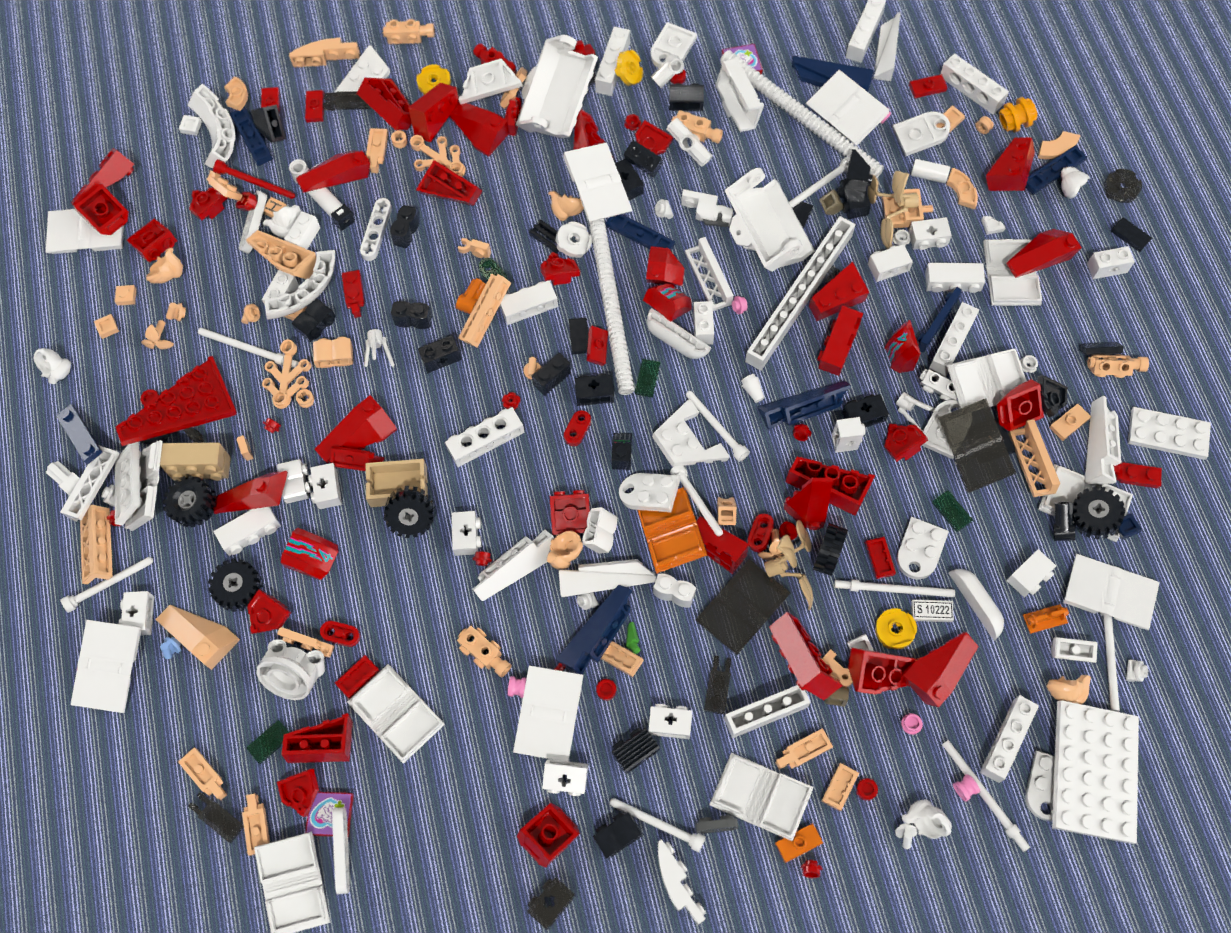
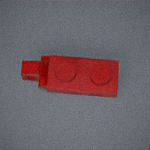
M360 270L342 273L346 306L352 310L354 318L361 317L360 307L364 306L365 300Z
M332 446L330 463H333L335 467L366 471V463L384 462L385 457L374 456L375 453L370 451Z
M1124 462L1114 466L1116 480L1119 483L1157 489L1161 487L1162 468Z

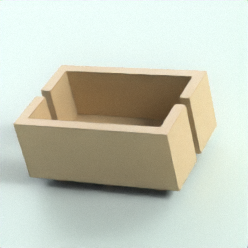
M162 443L160 466L173 480L181 481V477L185 476L188 478V476H193L201 480L211 479L219 481L222 478H229L231 457L220 443Z
M424 459L366 463V481L368 482L366 483V500L370 507L385 506L390 494L393 491L396 493L397 488L400 487L404 490L405 486H409V489L413 490V486L418 487L417 491L419 492L421 489L425 490V496L428 494V486L426 484L428 483L427 466Z

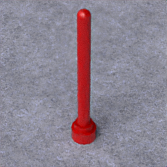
M217 159L214 163V173L219 175L229 174L290 199L295 198L294 192L230 168L222 160Z

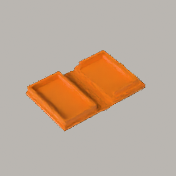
M684 487L677 490L672 512L638 510L656 574L707 556Z

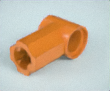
M478 278L473 279L466 292L458 297L456 309L471 314L486 284Z

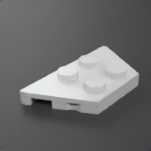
M369 45L335 90L337 97H341L342 94H351V97H359L356 93L364 77L386 79L389 76L390 70L372 46Z
M502 59L469 68L467 79L463 85L464 91L462 96H459V102L462 105L523 87V84L513 71L508 68L506 63Z

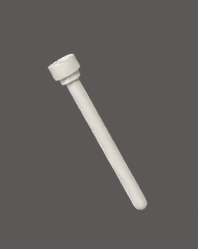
M850 156L841 160L840 166L789 201L791 207H795L842 172H847Z
M688 391L686 397L691 399L700 413L733 449V456L737 461L744 460L750 451L745 446L738 444L692 391Z
M674 466L670 474L679 475L680 482L717 536H721L723 530L688 480L686 468L684 466Z
M147 557L113 575L109 580H104L76 596L68 595L60 599L64 609L68 613L75 610L76 606L79 605L78 603L151 565L153 559Z
M616 798L610 800L612 807L625 813L629 812L633 817L688 842L692 850L700 852L706 836L699 833L691 835Z

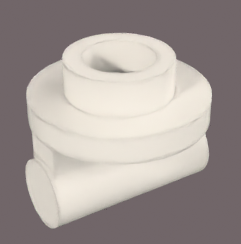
M661 199L655 205L656 215L661 218L667 217V219H671L674 215L669 201Z
M111 484L110 487L106 486L101 497L104 498L103 502L115 507V486Z
M593 592L577 595V603L584 610L595 608L599 605Z
M1128 660L1127 681L1142 682L1144 678H1147L1148 667L1144 665L1143 661Z
M906 823L901 824L895 830L896 836L903 838L902 846L904 849L911 848L912 837L917 835V828Z

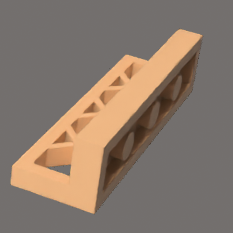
M491 274L458 339L478 348L511 284L505 277L499 274L497 276Z
M1028 420L1024 428L1009 431L1008 434L1016 449V455L1032 496L1056 494L1060 481L1035 420ZM1025 435L1026 442L1023 443L1017 440L1016 436ZM1024 449L1032 453L1031 459L1023 456L1022 451ZM1030 465L1038 468L1039 473L1037 475L1029 471L1028 467ZM1038 481L1044 484L1046 489L1037 490L1035 482Z
M90 505L83 519L80 520L82 584L88 585L95 578L109 580L113 577L110 520L106 518L110 514V508Z

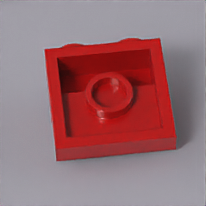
M154 218L129 237L127 242L150 263L153 260H157V257H160V254L166 249L173 248L177 240L170 230Z
M574 490L573 494L565 495V491L554 492V496H550L552 535H559L566 531L585 532L590 512L589 493H585V490Z

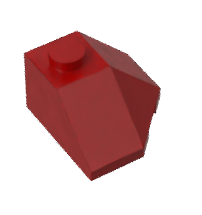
M651 247L646 274L647 283L683 286L685 268L670 249Z

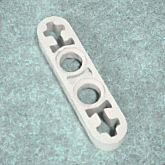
M259 190L254 194L258 203L254 210L248 211L239 244V250L247 254L251 252L253 247L247 243L246 239L259 229L267 200V194Z
M380 198L375 202L362 241L360 252L366 261H372L377 257L390 218L392 207L390 201L386 198ZM384 205H386V207H384L383 210H382V212H383V214H382L380 207H383ZM377 219L383 220L380 225L374 224V221ZM378 234L377 239H369L370 235ZM369 245H371V250H372V252H369V254H366V252H368L369 249H370V246H369Z
M342 807L334 808L332 812L335 888L337 894H348L350 891L347 813L346 808Z

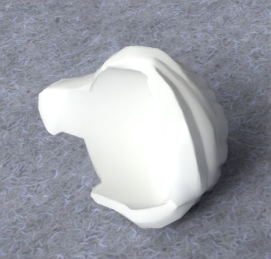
M1063 168L1060 175L1062 177L1061 189L1064 196L1068 199L1074 198L1080 187L1085 185L1090 177L1076 168Z
M293 205L292 207L285 206L277 212L273 211L274 216L272 219H265L263 225L268 226L276 236L280 238L287 237L286 235L292 228L291 226H293L295 220H297V217H299L301 209L298 205Z
M42 348L35 351L34 362L42 372L41 377L49 378V383L56 384L57 381L63 380L70 373L71 362L68 359H62L59 354L51 349Z
M928 800L916 801L911 805L909 812L902 816V820L906 824H914L918 829L919 835L937 839L951 834L952 825L947 815L941 809L934 807Z

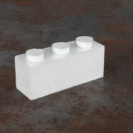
M928 263L925 270L926 291L953 292L956 287L971 293L981 291L985 284L984 264Z
M549 280L539 282L529 288H522L512 294H505L500 304V309L507 325L558 307V300Z
M264 507L252 509L213 532L223 550L230 556L238 554L248 545L257 543L265 535L273 534L281 525L272 509Z

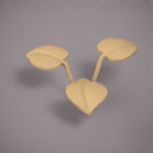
M895 171L893 174L892 190L894 194L879 193L877 191L878 180L874 174H870L873 175L871 186H867V194L871 204L876 202L877 196L894 198L898 206L902 208L887 215L886 219L882 220L880 235L887 249L892 247L893 223L891 218L902 212H907L908 208H917L919 205L917 193L903 194L910 174L901 171Z
M797 520L796 529L801 545L794 549L790 537L784 535L777 546V549L784 556L764 563L769 577L779 574L781 577H797L807 599L808 610H811L813 591L806 575L785 572V570H788L787 560L793 568H796L797 559L795 553L804 547L807 552H810L812 548L808 532L802 522Z

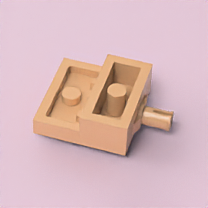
M904 189L903 194H918L919 205L917 208H908L907 212L893 216L891 218L893 228L910 227L911 222L924 220L923 213L933 212V205L922 206L920 189ZM882 197L884 219H886L887 215L902 209L894 198Z

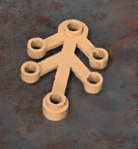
M414 135L411 137L410 144L413 150L422 151L433 158L430 160H416L414 166L417 171H423L425 167H430L433 160L459 176H464L466 169L459 161L461 152L458 145L450 147V154L453 162L447 160L446 147L448 143L446 137L440 136L437 138L439 154L425 145L422 136Z
M285 340L280 345V350L285 354L282 373L273 361H268L265 364V370L279 381L280 389L278 390L275 387V382L270 378H265L262 386L271 392L273 404L279 409L286 408L291 402V396L300 388L305 389L309 385L308 379L300 376L296 379V383L288 389V384L302 371L307 372L311 369V363L307 359H302L290 372L292 357L297 352V346L292 340Z

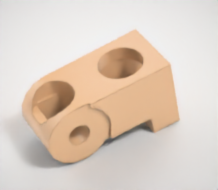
M718 497L717 515L719 525H736V503L734 497L729 499Z
M830 649L822 660L833 670L831 676L836 680L838 679L843 685L842 687L848 688L853 683L849 669L843 668L834 660L837 654Z

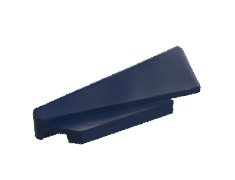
M793 56L791 65L797 71L801 82L822 87L840 70L868 92L874 74L873 69Z
M841 381L763 404L757 408L768 430L783 422H786L787 425H792L840 407L847 389H851V384Z
M618 585L559 654L556 660L573 673L583 675L590 659L598 663L630 613L627 599L632 594V590Z

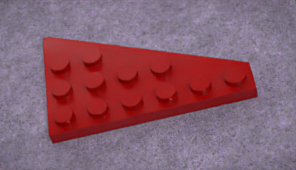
M210 356L206 362L200 366L197 365L191 372L177 380L174 386L162 391L159 396L146 403L142 410L136 414L133 413L126 421H122L115 428L120 443L124 446L236 415V409L213 356Z

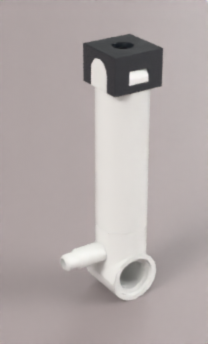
M300 159L292 161L289 165V170L296 183V177L309 170L306 163ZM327 188L307 192L333 219L334 224L341 231L355 222L352 211L345 204H342Z

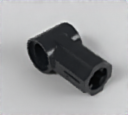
M1067 501L1055 502L1054 541H1075L1073 503Z

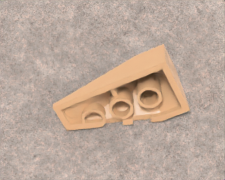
M259 230L246 239L249 245L277 269L303 279L312 276L316 263L315 252Z
M169 605L155 619L211 670L240 640L225 626Z

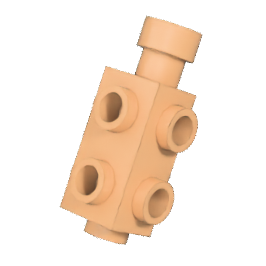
M408 19L404 22L391 20L386 22V27H383V35L387 37L388 44L421 43L422 36L435 37V29L433 23L420 25L419 21H414L413 19Z
M679 110L677 116L672 118V121L675 118H679L692 134L698 136L701 142H705L706 138L718 144L721 141L723 130L718 128L712 129L711 121L704 117H698L689 112Z
M1098 354L1091 355L1088 358L1087 365L1095 376L1106 377V375H1113L1118 378H1124L1125 376H1132L1133 370L1147 372L1149 359L1148 357L1131 358L1128 355Z
M470 625L468 629H463L457 639L459 645H461L459 650L466 656L471 654L475 658L473 662L479 668L486 667L489 670L493 667L497 675L501 678L504 677L512 665L500 658L502 656L500 652L501 647L493 640L489 642L485 638L487 635L480 628L474 629ZM473 636L474 640L472 642H468V640ZM485 649H488L489 653L483 655L482 653L485 651Z

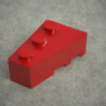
M364 77L356 94L394 130H408L412 124L408 109L410 104L394 81L385 78Z
M1032 137L1014 138L986 175L989 191H1025L1035 154Z
M433 160L416 188V191L423 195L471 206L475 205L482 193L480 188Z
M842 305L837 320H833L830 330L832 333L830 336L827 335L824 346L826 348L819 353L817 361L820 364L818 369L840 376L864 313Z
M700 516L696 522L707 556L733 574L747 557L749 543L722 529L723 534L717 536L706 519Z
M346 713L340 718L331 721L328 719L323 721L322 724L313 727L308 726L284 734L283 758L287 763L350 761L353 727L350 715Z

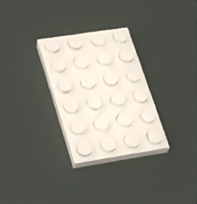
M1062 700L1057 702L1053 829L1129 844L1137 843L1139 716Z

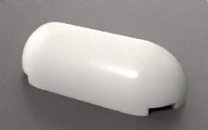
M652 308L650 309L647 316V326L654 336L691 359H699L709 353L710 346L674 322H670L659 312Z
M965 569L950 571L948 574L992 639L996 640L1004 628L1002 613L972 572Z

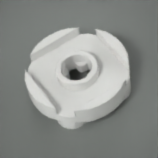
M568 222V224L562 225L556 234L557 249L567 256L581 258L590 249L592 236L591 234L589 235L586 231L587 228L583 224ZM574 236V237H576L575 239H576L578 242H575V243H574V242H572V241L570 240V238H572V237Z

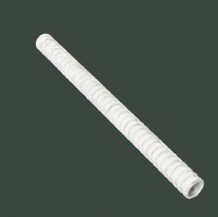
M731 50L723 54L721 63L722 61L739 59V63L753 88L761 91V94H765V97H769V100H773L774 104L777 103L778 107L781 106L782 110L785 109L786 113L789 112L790 116L793 115L794 119H797L798 122H801L810 131H814V134H818L819 138L822 137L823 141L826 140L827 144L830 143V146L838 150L839 153H843L844 157L851 156L852 149H855L871 167L870 174H874L877 178L882 173L883 165H879L878 161L875 162L874 158L871 159L870 155L867 156L866 152L858 149V146H854L853 142L850 143L849 139L846 140L845 136L837 133V130H833V127H829L828 123L825 124L824 120L821 121L820 117L817 118L816 114H813L808 108H804V105H800V102H796V99H792V96H788V93H784V90H780V87H776V84L768 80L767 77H764L763 74H760L759 71H756L755 68H752L751 65H748L747 62H744L743 59H740L739 56H736L735 53H732Z
M600 219L589 222L596 266L598 268L597 272L602 292L607 330L609 332L608 336L611 342L610 346L615 376L617 378L616 382L618 383V393L629 395L635 391L625 340L626 337L624 335L625 332L623 330L624 326L605 220Z

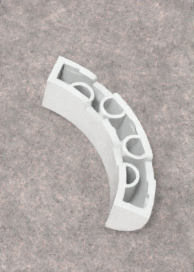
M201 84L193 92L187 106L199 115L209 130L212 150L205 165L213 168L217 159L226 163L230 158L234 147L235 129L227 109H223L218 102V97L205 85Z
M335 250L316 252L317 257L313 274L298 287V290L291 294L286 293L265 299V310L268 320L284 317L303 309L325 290L334 271Z

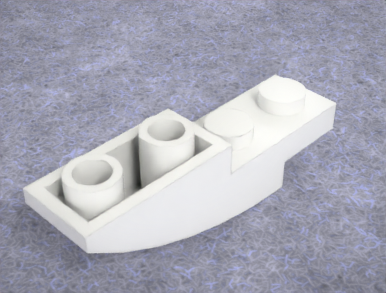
M661 839L658 842V859L666 891L676 910L679 912L685 907L696 924L699 925L705 920L703 915L706 912L699 902L694 903L691 898L693 893L686 883L684 885L681 884L686 879L687 875L685 872L688 870L681 860L676 861L672 855L675 851L669 842L664 843Z

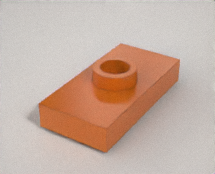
M812 823L797 831L793 841L783 838L776 842L775 845L784 862L787 863L823 844V841Z

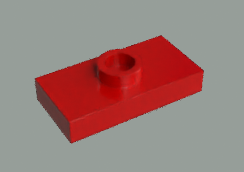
M942 74L910 81L909 83L914 99L946 92L948 89Z
M261 88V108L277 105L279 111V88Z
M323 90L306 91L305 120L307 123L324 122Z
M595 326L589 328L588 362L601 366L606 364L607 330Z
M885 537L865 541L875 578L881 579L894 576L896 571Z
M364 655L335 684L350 698L380 670Z

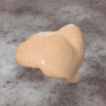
M555 191L548 192V195H551L553 214L560 221H565L569 216L578 215L584 210L581 199L573 198L572 196L567 197L565 194L561 197Z
M173 248L166 249L164 257H157V261L152 264L150 273L146 276L147 281L153 284H162L172 278H179L182 275L183 265L180 259L173 254Z
M566 531L551 540V552L547 555V562L557 570L567 569L571 561L579 556L583 549V543L579 534L574 531Z
M1081 675L1076 680H1066L1062 676L1058 680H1049L1046 687L1056 700L1082 705L1089 695L1091 677L1089 675Z

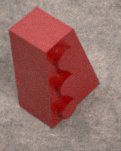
M440 82L408 107L414 135L422 136L424 141L427 142L433 140L459 103L456 87Z
M853 261L812 297L809 308L816 321L840 312L842 305L850 308L866 300L869 290Z

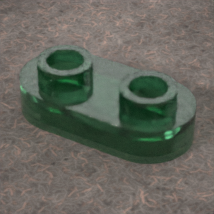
M484 258L479 262V272L487 282L491 274L496 276L499 274L507 279L505 272L493 259Z

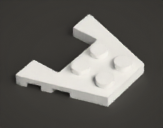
M691 399L687 400L653 433V439L672 467L694 465L696 462L713 463V461L721 460V462L728 461L730 456L721 443L704 450L685 422L699 414Z

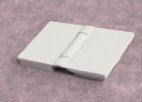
M840 70L806 103V105L823 119L827 120L856 146L890 111Z
M607 143L564 152L565 163L572 181L576 182L589 222L632 212Z
M75 209L48 211L46 253L77 252V249L88 248L94 251L123 249L124 225L112 235H102L82 218Z
M1032 239L983 240L991 306L1042 305L1039 276L1036 271L1015 278L1007 265V262L1031 242Z
M1016 348L947 365L963 414L996 406L1012 389L1026 382Z
M161 440L152 443L141 451L139 459L141 473L139 478L142 483L140 489L142 503L140 508L136 509L132 514V517L125 522V528L130 529V531H134L154 518L163 442Z
M1056 464L1053 465L1060 485L1056 494L1042 496L1038 510L1055 517V502L1067 501L1073 503L1080 492L1083 494L1084 489L1088 488L1091 491L1092 487L1097 486V490H1100L1101 487H1106V492L1111 489L1114 491V496L1118 494L1120 496L1119 501L1123 500L1124 516L1127 515L1133 494L1109 484L1085 483L1084 475ZM1116 530V533L1113 536L1109 534L1107 539L1117 542L1120 535Z
M1076 554L1063 603L1094 614L1101 612L1114 617L1115 620L1149 630L1160 582Z
M86 620L71 705L125 713L132 664L136 661L142 628Z
M389 664L347 701L403 764L445 725Z
M529 666L514 753L569 762L584 675Z
M731 753L710 806L793 841L813 787Z
M312 832L256 846L254 848L260 881L263 885L271 933H294L330 923Z

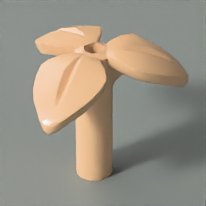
M163 320L158 321L156 328L151 324L145 332V337L148 340L144 339L141 341L144 346L150 349H154L155 345L159 349H169L174 345L173 342L160 340L165 326Z
M773 529L770 552H758V556L764 560L770 561L784 556L777 549L780 542L778 529Z

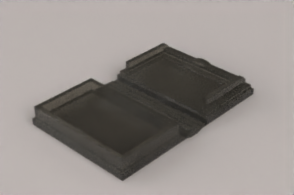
M986 398L938 417L968 493L1016 474Z
M749 559L695 621L735 655H738L791 592L775 579L769 577L764 570Z

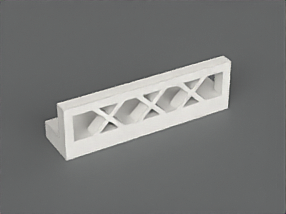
M706 237L700 238L698 246L685 250V255L707 301H712L713 311L732 305L734 295ZM700 252L702 257L699 261L693 259L691 254ZM700 266L708 269L707 275L699 273ZM707 280L715 283L714 290L705 286ZM716 295L721 297L723 302L714 305L712 298Z
M100 446L103 453L87 465L60 511L63 515L76 522L83 519L117 460L119 452Z

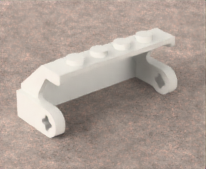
M560 35L546 39L538 64L527 75L521 91L524 103L516 126L529 133L539 132L558 138L570 137L572 129L577 122L578 112L582 108L583 98L588 91L589 81L593 77V70L598 57L594 54L585 56L571 51L575 49L577 41L570 36Z
M755 168L724 190L736 212V215L732 217L729 231L737 245L743 246L747 250L756 251L764 268L773 272L777 268L801 262L814 253L815 250L778 181L774 179L762 188H753L765 178L763 170Z

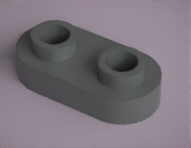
M733 815L721 816L720 820H712L711 817L700 818L699 822L695 824L697 834L732 831L739 828L738 820L733 818Z

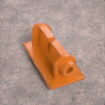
M1059 604L1023 614V618L1030 634L1067 624L1066 616L1069 615V611L1066 607L1063 608Z

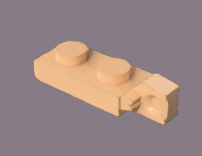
M370 128L366 157L370 162L371 173H378L379 164H383L388 129Z
M211 170L209 171L210 173L206 180L209 181L208 183L225 197L238 201L241 200L243 195L237 191V187L228 184L229 181L222 178L221 175Z
M283 627L279 628L277 635L283 637L282 640L292 645L294 642H298L301 644V648L309 651L315 648L321 651L324 657L330 658L334 649L333 645Z
M822 728L788 746L786 750L782 751L784 756L776 760L775 763L779 770L788 765L792 769L832 749L833 745Z
M194 747L178 761L202 792L208 796L213 793L220 800L227 796V793L221 787L224 783L221 777L197 748Z
M255 793L246 795L248 807H244V812L242 813L248 856L255 855L254 848L256 846L270 843L264 804H259L258 795Z

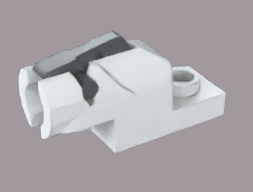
M683 189L681 205L688 208H697V220L704 221V224L708 226L730 227L734 209L717 205L718 196Z

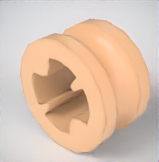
M986 116L981 117L976 122V129L982 134H987L994 126L993 121Z
M398 130L392 133L391 140L394 147L403 148L407 145L408 140L405 132Z
M302 389L298 391L296 401L300 407L308 408L313 405L315 399L310 390ZM303 396H307L309 399H307V401L303 402V400H302L301 398L304 399Z

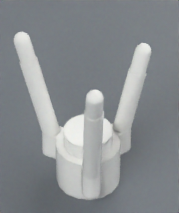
M378 329L368 331L364 366H368L370 347L372 348V359L376 360V348H380L382 344L393 367L394 362L386 343V337H382V332Z
M905 392L896 403L900 407L898 411L912 425H916L923 432L906 410L911 411L915 405L934 412L935 408L914 399Z

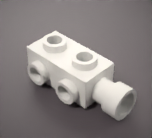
M930 369L923 370L919 378L922 380L920 385L924 386L923 390L931 394L933 392L939 394V398L944 401L957 399L951 380Z

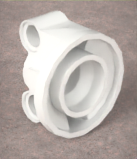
M276 639L268 644V651L257 666L256 674L263 686L273 694L284 699L301 700L308 696L318 677L324 674V654L319 650L305 653L296 647L287 648L283 640Z

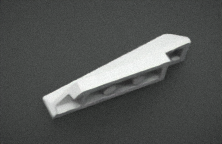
M898 12L893 19L881 25L874 79L891 81L895 66L901 12Z
M1105 396L1098 398L1091 404L1085 483L1087 484L1116 483L1114 466L1121 463L1118 415L1115 411H1109Z
M544 530L533 541L525 536L483 570L478 577L480 583L473 588V591L480 600H486L547 563V555L551 552V540L554 539L553 535Z
M638 559L578 565L579 570H559L561 597L615 589L618 585L629 587L656 581L655 572L647 569Z

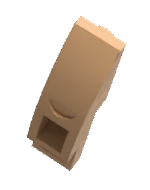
M330 38L304 45L289 53V57L293 67L326 66L327 60L359 59L360 52L357 42L342 43L341 38Z

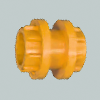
M1020 97L1016 99V105L1014 106L1011 102L1004 104L1003 109L999 111L1000 122L1004 130H1012L1014 133L1020 131V125L1022 124L1026 128L1032 126L1033 121L1037 119V110L1033 101L1029 98L1024 99Z

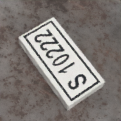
M911 601L912 617L915 621H954L953 601Z

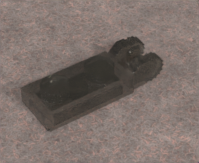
M337 91L336 93H326L324 95V99L328 101L323 103L325 110L370 109L371 107L356 94L357 91Z
M714 655L704 711L724 715L731 675L729 673L731 658L725 660V672L717 671L719 656Z
M199 792L197 794L198 798L205 802L207 806L202 811L199 806L191 802L188 807L222 838L232 843L244 828V824L217 802Z

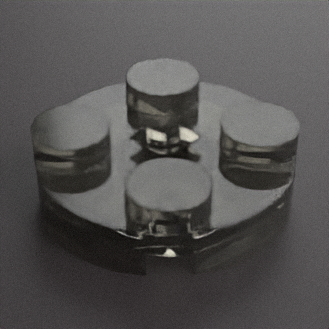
M1117 169L1115 172H1111L1105 180V195L1107 198L1118 202L1132 203L1142 190V181L1138 180L1135 177L1136 174L1131 170ZM1121 183H1123L1124 186L1127 187V188H1122V187L1120 186Z

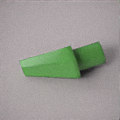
M630 622L627 626L626 648L631 649L634 654L640 652L638 646L639 639L634 622Z

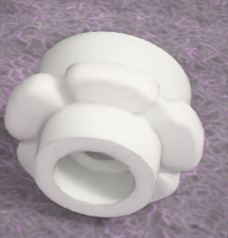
M898 230L894 233L893 242L898 246L903 244L906 246V244L910 243V235L906 230Z
M1027 355L1020 360L1023 372L1033 373L1037 370L1038 361L1034 356Z

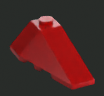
M353 150L339 153L296 177V181L304 193L368 178L370 162L363 151Z
M1051 229L1038 234L1007 262V265L1015 278L1071 260L1082 247L1073 233Z
M288 472L268 473L218 495L217 500H215V503H217L216 507H213L214 514L279 506Z

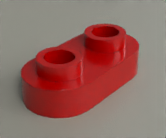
M242 192L243 196L240 201H236L235 207L241 211L254 210L258 203L256 195L250 192Z
M581 410L572 416L564 432V440L569 446H577L584 439L591 425V416L588 412ZM580 417L585 418L583 421L578 420ZM571 433L577 434L574 437L570 436Z
M760 514L755 518L748 536L749 548L752 551L761 552L766 549L774 529V521L770 515ZM762 524L768 525L765 528L761 527ZM761 541V544L756 545L755 542Z
M327 621L320 628V635L327 642L353 647L360 641L359 631L351 625ZM330 630H335L333 635H329ZM349 635H354L352 640H347Z

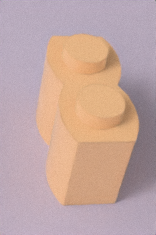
M338 337L334 340L322 338L314 341L313 356L316 368L352 365L353 347L351 340L346 337Z

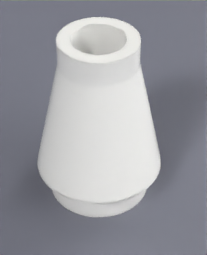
M751 374L741 380L742 387L755 403L765 398L759 378L755 374Z

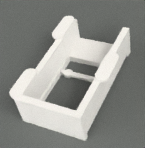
M740 60L722 61V67L715 85L723 99L722 106L728 117L732 116L740 132L755 129L764 104L763 102L760 103L757 93L739 63Z

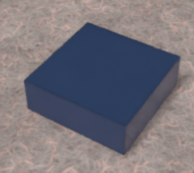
M1131 513L1124 516L1121 528L1117 532L1124 540L1140 533L1142 528Z

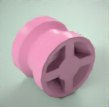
M510 676L508 696L519 695L520 698H523L527 678L517 679L515 676Z
M968 774L963 777L961 782L957 781L953 784L956 793L965 802L970 800L971 795H976L980 792L979 786Z

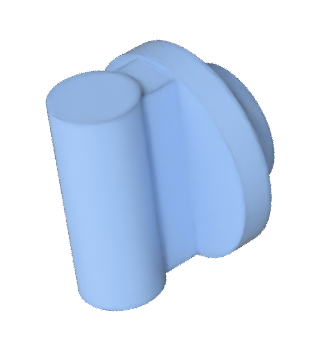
M166 637L164 639L165 643L160 645L165 659H170L174 652L179 653L181 651V643L174 637Z

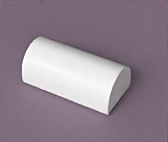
M915 159L911 176L946 184L950 167Z
M1055 637L1051 645V655L1053 658L1096 663L1097 642Z

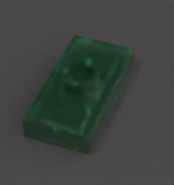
M642 359L635 395L653 398L660 362Z
M949 490L932 501V504L956 533L972 523L973 519Z
M278 720L247 746L246 749L261 764L283 745L284 734L290 732Z

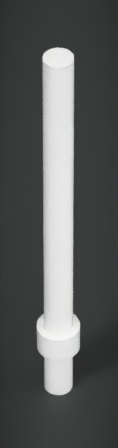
M199 328L198 330L199 335L265 357L283 366L284 354H275L204 328ZM292 359L291 367L295 368L299 362Z
M855 579L850 581H834V588L850 589V591L855 592L867 590L955 597V589L859 582V580Z
M1101 613V616L1104 618L1111 711L1119 712L1112 617Z
M947 740L943 743L942 746L964 775L968 774L975 780L980 788V796L1005 827V832L1010 839L1013 838L1023 852L1029 849L1030 846L1019 833L1021 832L1020 829L1008 819L950 741Z

